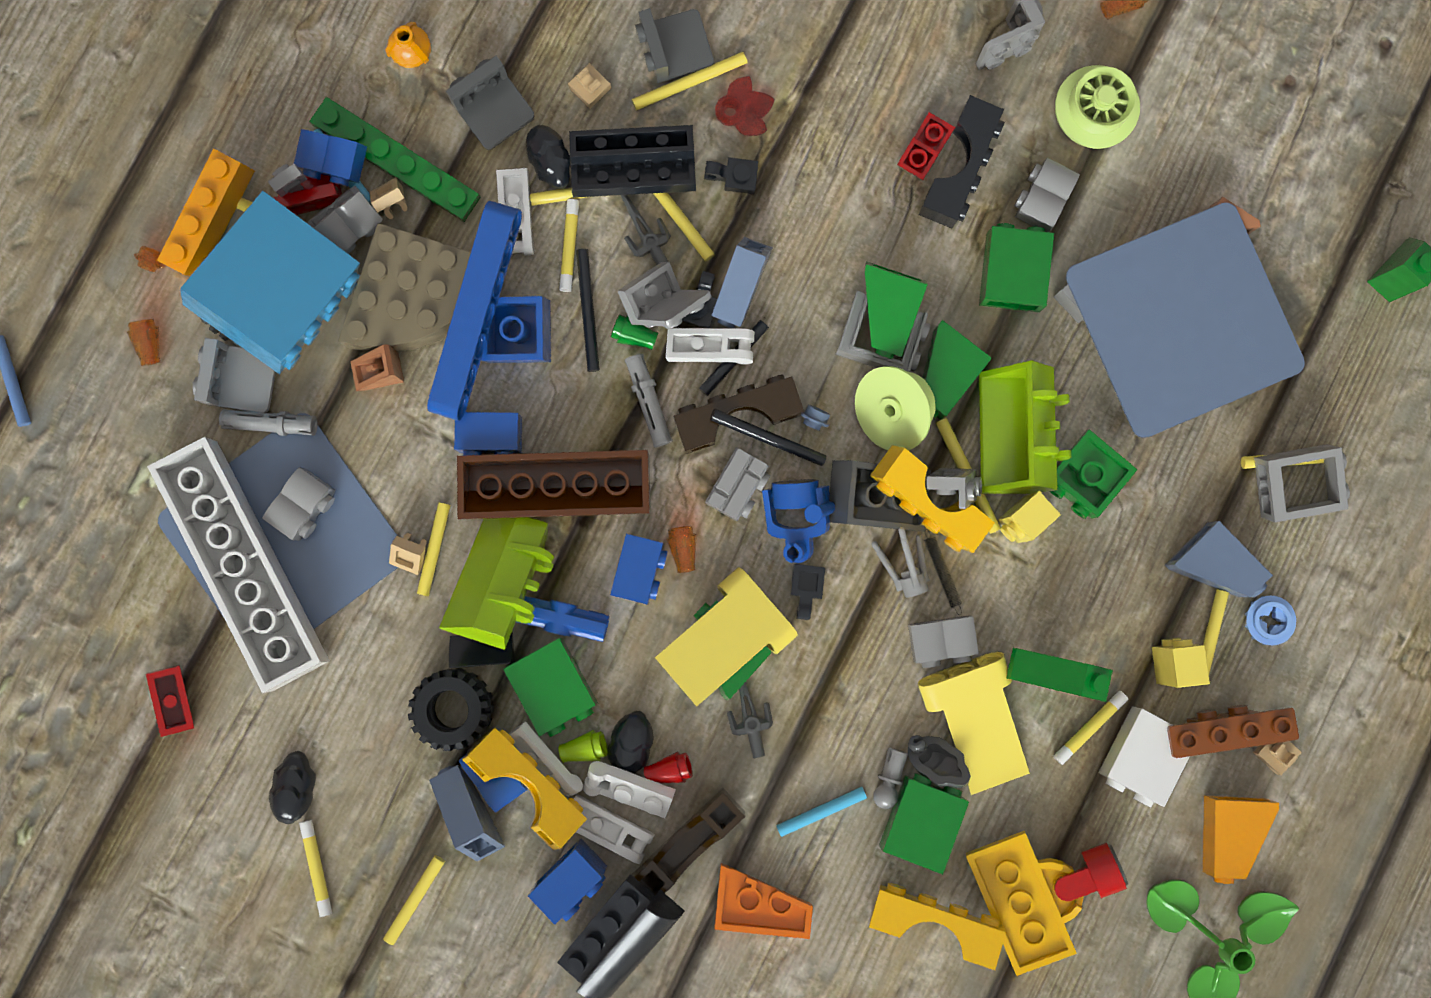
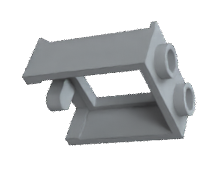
M857 291L853 298V304L835 355L875 368L894 366L910 372V370L915 371L921 357V353L916 352L919 342H925L930 329V324L926 323L928 313L918 311L902 360L886 358L854 346L866 307L868 306L867 295Z

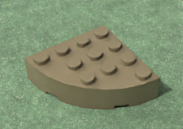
M378 223L338 341L347 348L370 352L381 345H390L396 351H409L425 347L447 337L471 252Z

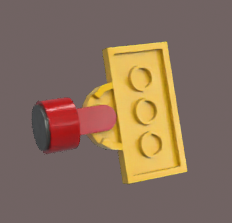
M1025 830L965 853L991 916L999 919V925L1005 928L1006 934L1003 945L1016 976L1077 954L1064 923L1074 919L1082 910L1083 897L1097 891L1102 899L1126 890V886L1129 885L1112 845L1107 843L1082 851L1081 854L1086 867L1076 871L1061 860L1052 858L1037 860Z

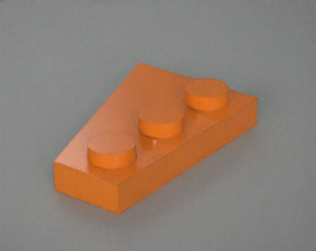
M723 863L720 864L714 930L810 939L813 911L811 903Z

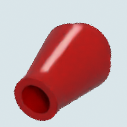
M677 751L652 765L645 766L644 776L646 779L660 784L685 783L686 779L692 778L693 771L688 754H680Z

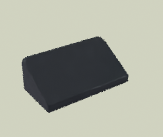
M513 631L505 650L460 635L450 636L449 668L515 663Z

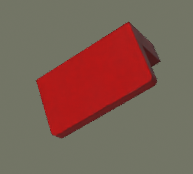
M321 175L320 180L306 177L307 180L301 183L304 190L293 193L288 192L282 197L278 195L273 198L295 215L326 208L342 195L340 185L329 182L330 176Z

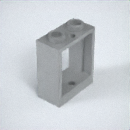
M1325 444L1254 457L1261 518L1272 522H1281L1348 509L1347 499L1350 497V490L1345 481L1344 469L1346 468L1347 460L1342 452V447ZM1324 459L1328 500L1286 508L1281 467Z

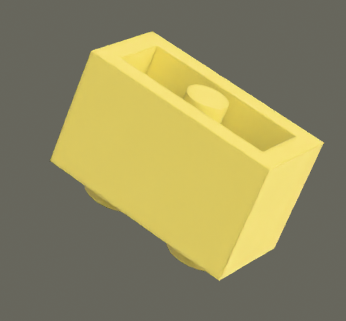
M1040 491L1021 498L998 519V522L1002 525L1000 528L1001 532L1011 542L1016 540L1017 543L1033 541L1061 514Z
M1172 638L1161 640V646L1152 647L1156 684L1176 688L1210 684L1205 645L1193 644L1192 639Z

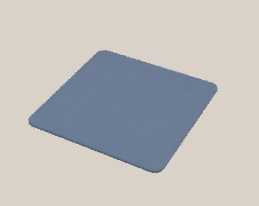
M1221 203L1071 266L1066 273V281L1132 431L1138 437H1150L1299 374L1305 366L1304 357L1238 210L1230 203Z
M299 413V414H297V415H302V416H304V415L310 416V415H308V414H306V413ZM317 426V432L314 436L303 434L280 436L272 432L229 463L313 629L399 568L389 564L391 544L398 535L319 426ZM301 467L313 473L336 491L332 496L335 498L333 505L327 512H320L314 521L316 528L312 534L306 539L302 538L300 541H295L263 520L262 517L273 500L281 493L291 475ZM167 507L158 517L159 527L220 611Z

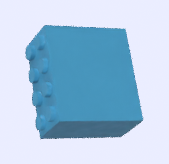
M262 191L180 288L182 304L280 374L284 368L291 370L301 357V347L304 343L310 346L320 333L321 322L323 320L329 322L339 309L340 298L344 296L347 299L355 290L356 282L360 278V275L357 273L360 262L266 192Z

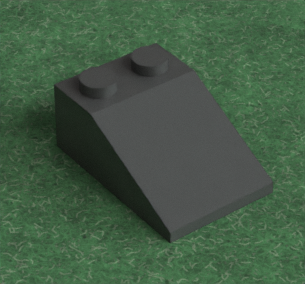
M832 460L829 501L835 504V511L829 514L830 523L890 529L903 527L905 530L925 532L926 527L922 525L924 520L917 513L915 516L909 514L899 506L901 503L900 499L895 495L889 497L876 487L879 482L870 475L878 463ZM927 470L925 477V488L928 496L927 476L931 474V470Z

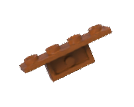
M1247 705L1227 707L1228 712L1217 714L1216 710H1204L1197 712V717L1188 718L1187 723L1167 727L1171 755L1174 758L1299 739L1295 710L1289 707L1259 712L1248 710Z

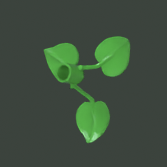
M1168 880L1153 885L1149 889L1146 899L1147 909L1152 920L1161 929L1172 933L1180 932L1188 920L1219 946V956L1224 961L1217 962L1215 968L1210 965H1202L1194 970L1187 982L1189 998H1236L1240 988L1238 974L1250 972L1256 961L1253 952L1250 951L1252 945L1248 942V938L1257 944L1266 945L1273 943L1283 935L1292 917L1299 910L1296 904L1279 894L1271 892L1250 894L1238 906V916L1244 922L1239 926L1242 942L1235 938H1228L1222 941L1191 916L1197 911L1200 902L1198 892L1192 885L1183 880Z

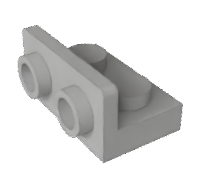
M939 468L927 476V489H936V494L954 495L956 490H959V509H966L977 500V496H981L982 479L977 477V469Z

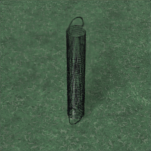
M930 534V538L924 541L928 545L926 546L929 548L927 550L930 551V557L933 558L937 575L944 586L943 588L945 589L950 607L954 608L957 605L954 604L956 602L953 600L959 599L956 598L958 597L957 595L953 594L955 592L952 591L954 589L951 588L953 586L950 585L952 583L949 582L951 580L948 579L950 577L947 576L949 574L946 573L948 571L945 570L947 568L944 567L946 565L943 564L945 562L942 561L944 559L941 558L943 556L940 555L942 553L939 552L941 550L938 549L940 547L937 546L939 544L936 543V537L931 538Z

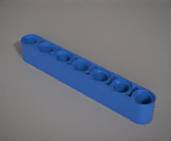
M488 201L484 207L429 395L427 409L431 413L460 421L466 412L522 220L521 209L494 201Z

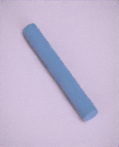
M0 335V370L17 425L19 427L31 424L5 337Z

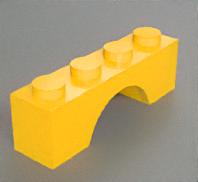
M892 445L870 475L879 482L876 487L887 496L892 497L895 495L900 499L901 503L899 506L909 514L915 516L917 513L924 519L922 525L935 534H938V532L946 537L944 542L950 548L957 552L963 549L974 553L995 522L973 504L966 509H959V501L945 508L936 507L929 499L925 488V477L928 467L906 448Z
M496 728L492 729L462 760L484 782L498 777H509L523 783L531 792L535 803V815L531 829L553 850L561 849L587 820L582 814L583 808L573 798L569 797L567 799L559 791L561 787L555 779L549 775L544 777L536 769L538 766L537 762L528 753L524 752L521 754L513 746L515 741L506 731L502 729L498 731Z
M888 883L887 887L880 885L869 928L900 938L906 930L921 922L939 923L950 929L959 940L963 960L992 970L996 969L1006 934L1004 926L999 925V919L986 914H981V918L969 915L967 908L950 903L949 907L937 904L938 899L927 894L919 893L918 897L907 894L905 887L894 883Z

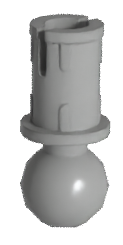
M888 748L882 774H878V778L883 780V784L878 786L873 793L874 802L878 807L891 809L897 803L898 793L895 785L903 784L901 777L908 753Z

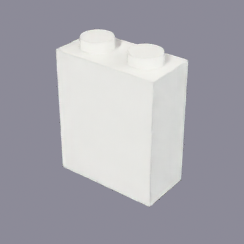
M1132 706L1098 772L1108 778L1105 784L1122 793L1125 788L1135 792L1136 794L1133 799L1150 808L1153 803L1165 807L1189 757L1174 758L1171 755L1167 727L1172 724L1144 709Z

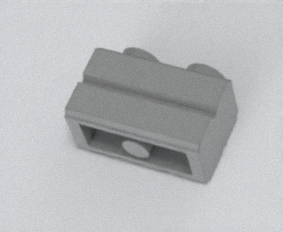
M736 447L706 499L705 504L737 522L740 516L747 518L755 504L754 501L750 500L756 489L762 492L771 476L766 473L769 465Z

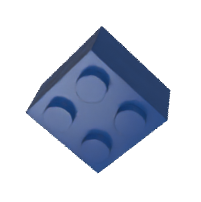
M543 296L499 297L481 361L488 363L551 362L550 300Z
M581 838L534 884L528 897L554 925L561 918L568 921L579 910V905L583 901L582 898L585 895L591 898L603 886L602 882L606 878L604 873L607 865Z

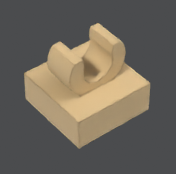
M590 63L568 83L569 89L589 109L612 89L611 84Z
M397 177L370 191V201L377 213L384 210L386 217L393 219V212L390 209V206L393 204H398L404 212L407 211L403 187Z
M406 533L403 538L396 536L391 544L389 564L418 575L424 564L427 541L422 539L420 544L411 541L410 533Z
M1290 741L1260 745L1253 753L1275 774L1282 775L1298 759L1302 752Z

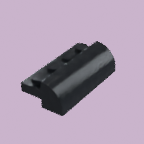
M693 125L569 131L573 198L696 191Z
M630 874L557 963L581 983L576 990L580 995L585 998H610L678 921L685 910L661 889L654 895Z

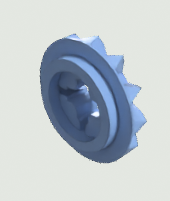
M1261 596V598L1251 602L1249 610L1245 613L1247 623L1245 627L1252 635L1251 638L1263 645L1273 646L1286 642L1296 628V615L1292 606L1278 596ZM1271 611L1272 618L1276 619L1277 622H1281V624L1270 625L1267 629V623L1259 618L1260 616H1269Z

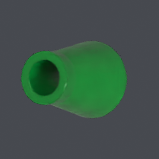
M619 314L610 337L616 339V343L652 350L658 332L647 328L645 325H632L628 315L625 317Z

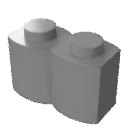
M1046 158L1042 165L1036 163L1028 177V180L1032 182L1029 190L1023 189L1014 204L1015 207L1019 208L1015 217L1033 227H1041L1045 229V232H1049L1062 212L1080 174L1049 158Z
M353 186L339 196L331 205L317 213L307 224L349 254L356 247L355 242L364 235L365 237L372 236L375 233L377 224L383 219L360 190Z
M299 467L288 479L281 493L270 504L262 519L291 540L300 541L302 538L306 539L315 530L316 523L314 521L320 512H327L333 505L335 498L332 496L336 490L307 469Z
M968 615L908 624L913 662L921 663L922 668L940 666V660L949 658L953 659V663L972 661L971 655L979 654L973 616Z

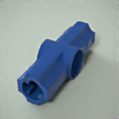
M525 596L524 601L534 606L533 614L535 616L531 623L522 624L541 627L544 631L571 637V635L604 642L609 624V615L579 609L577 605L561 601H545Z

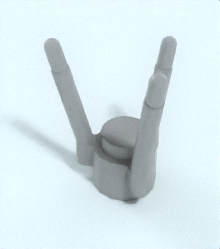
M899 527L900 540L909 569L901 572V579L876 541L872 542V547L893 579L896 590H903L905 598L929 591L927 582L930 580L926 571L922 535L918 534L916 536L919 567H915L905 529Z

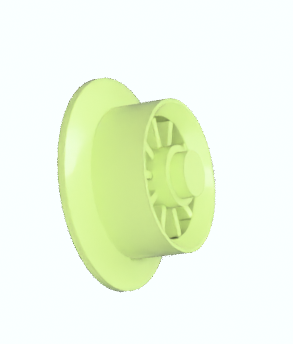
M1091 65L1076 70L1064 80L1057 92L1055 114L1061 129L1072 141L1084 147L1103 149L1117 145L1130 135L1139 119L1140 100L1132 80L1124 72L1114 67Z
M882 366L868 372L860 381L855 395L857 419L868 438L885 450H889L894 445L904 447L908 451L917 447L926 438L936 408L934 394L928 383L919 375L894 366Z

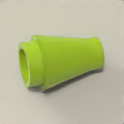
M594 730L571 741L559 744L558 747L559 756L563 763L600 761L601 757H606L608 753L607 742L603 732H595Z

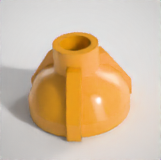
M409 22L406 25L397 27L391 33L385 51L387 56L391 57L398 65L405 68H414L429 61L431 43L426 32L418 27L416 22ZM409 35L406 41L400 40L402 36Z

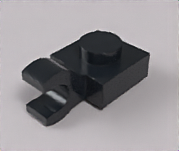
M728 157L727 166L714 161H706L704 179L725 181V191L754 194L759 161Z
M703 271L698 290H709L711 293L715 274ZM711 297V299L703 303L704 307L701 310L689 313L682 318V322L701 328H710L717 298Z
M793 565L790 596L799 597L796 619L810 620L812 600L822 599L825 567Z

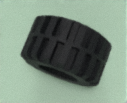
M453 668L425 677L421 681V685L415 687L412 692L414 697L409 700L408 707H412V712L408 713V719L414 722L415 726L411 727L414 734L418 732L421 735L419 740L423 743H430V748L436 750L443 748V751H452L453 749H462L481 737L486 732L487 726L491 724L492 718L490 717L491 713L494 712V705H491L490 700L493 696L491 692L486 690L485 687L488 685L484 680L480 681L477 679L478 675L473 672L468 673L464 669ZM448 690L461 694L468 705V716L465 723L456 728H451L441 723L435 711L437 698L441 693Z

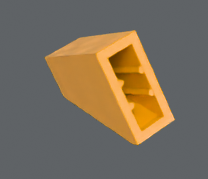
M1204 795L1203 872L1213 877L1215 882L1223 884H1234V879H1247L1279 811V803L1267 798Z

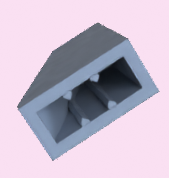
M744 237L738 243L712 313L713 317L718 318V323L730 328H735V325L741 327L773 247Z
M1220 521L1208 522L1165 564L1173 572L1216 589L1229 592V594L1237 597H1256L1260 595L1268 586L1266 582L1273 576Z
M458 765L449 766L440 770L436 777L429 780L455 849L478 862L505 847L474 783L464 769Z

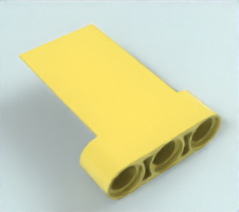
M740 567L735 569L717 585L724 598L655 657L696 707L765 646L774 654H778L798 636L790 622Z
M1002 652L982 655L972 659V661L928 675L918 682L926 710L929 712L944 711L955 748L964 754L965 764L971 775L968 783L971 795L1030 774L1003 688L1011 684L1012 680L1006 678L1008 666Z

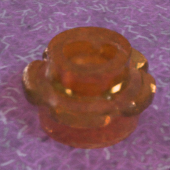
M141 246L139 252L134 254L138 260L137 265L147 271L156 272L157 268H165V264L157 261L161 252L153 248Z

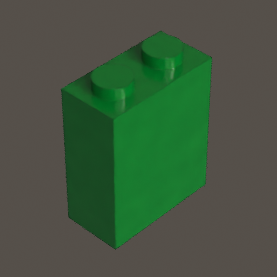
M999 223L996 226H992L986 234L979 306L1041 312L1047 306L1054 233L1045 232V229L1041 227H1028L1026 230L1015 229V226L1009 223Z
M562 637L503 669L539 737L545 733H548L549 737L560 733L566 729L564 723L574 717L577 722L587 718L594 713L592 707L598 704Z
M915 773L913 778L904 775L903 784L898 792V801L892 808L879 847L885 853L943 875L969 801L961 796L963 791L955 787L944 786L941 789L931 785L932 781L926 776Z

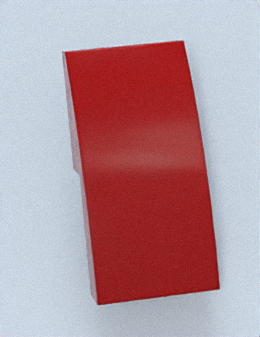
M929 112L897 165L919 179L924 180L955 127Z

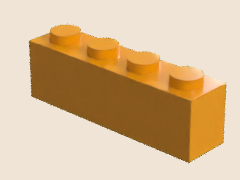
M213 148L157 261L190 277L219 243L255 170Z

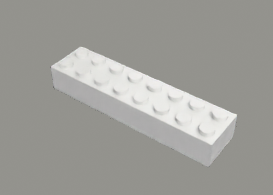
M203 437L147 466L261 692L275 691L328 663L330 660L218 442Z

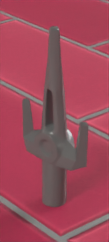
M621 195L641 239V243L637 247L629 236L624 238L634 256L643 257L650 253L656 265L661 262H669L661 249L663 245L668 243L671 237L661 218L657 219L661 234H654L628 195ZM636 218H639L647 234H643Z
M745 682L739 689L743 721L737 725L732 711H728L727 716L732 734L738 736L748 734L754 759L765 756L760 731L769 729L773 725V720L768 702L764 703L765 719L757 716L747 683ZM744 696L747 697L751 710V715L749 716L747 715Z

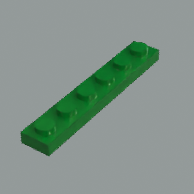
M325 97L309 121L312 126L329 136L355 141L367 146L365 154L367 161L392 177H397L400 182L463 222L466 221L481 198L479 193L328 97Z

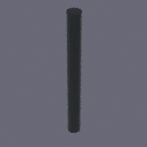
M588 249L576 250L587 371L596 372L600 368Z
M714 409L711 413L710 421L819 466H823L827 456L823 453L717 409Z

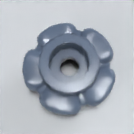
M808 404L805 412L801 414L805 418L803 423L813 429L820 431L822 426H829L827 421L830 414L815 406Z

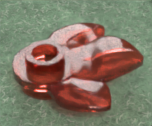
M750 76L741 77L734 80L729 85L727 95L718 100L715 106V115L720 123L726 126H735L743 135H762L767 131V127L761 118L769 113L775 99L768 94L752 91ZM733 108L736 113L729 116L725 113V110Z

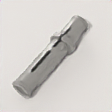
M637 354L626 358L624 361L633 382L631 389L633 393L637 394L654 448L673 442L654 389L656 383L654 379L650 378L644 355Z
M223 409L219 415L221 429L266 431L277 433L280 436H287L288 434L314 436L318 426L316 416L294 415L288 411L264 413Z

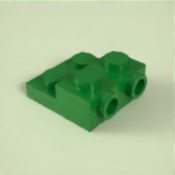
M1089 429L1083 433L1070 449L1071 458L1057 462V490L1049 491L1059 499H1062L1063 496L1073 503L1070 507L1071 510L1083 519L1087 517L1091 519L1098 518L1138 470Z

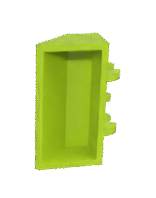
M1030 360L983 371L979 374L981 494H1031L1037 491L1057 490V461L1070 459L1071 450L1059 451V447H1056V429H1060V421H1055V406L1068 404L1070 402V395H1057L1054 386V367Z
M530 517L483 519L439 628L505 650L515 622L531 623L535 616L533 614L534 606L524 601L528 590L538 591L540 586L538 582L532 580L534 572L548 573L552 571L554 556L544 549L548 538V523Z

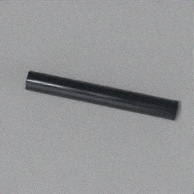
M759 320L751 329L755 332L751 348L769 329L762 320ZM722 362L699 387L700 391L709 396L737 363Z

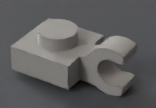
M285 164L272 173L273 178L268 183L282 197L288 192L293 193L304 190L301 183L307 180V178L295 164L291 166Z

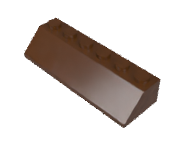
M648 450L457 456L458 520L650 514Z

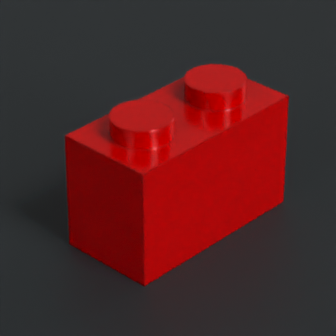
M180 665L147 672L146 678L160 737L194 729Z

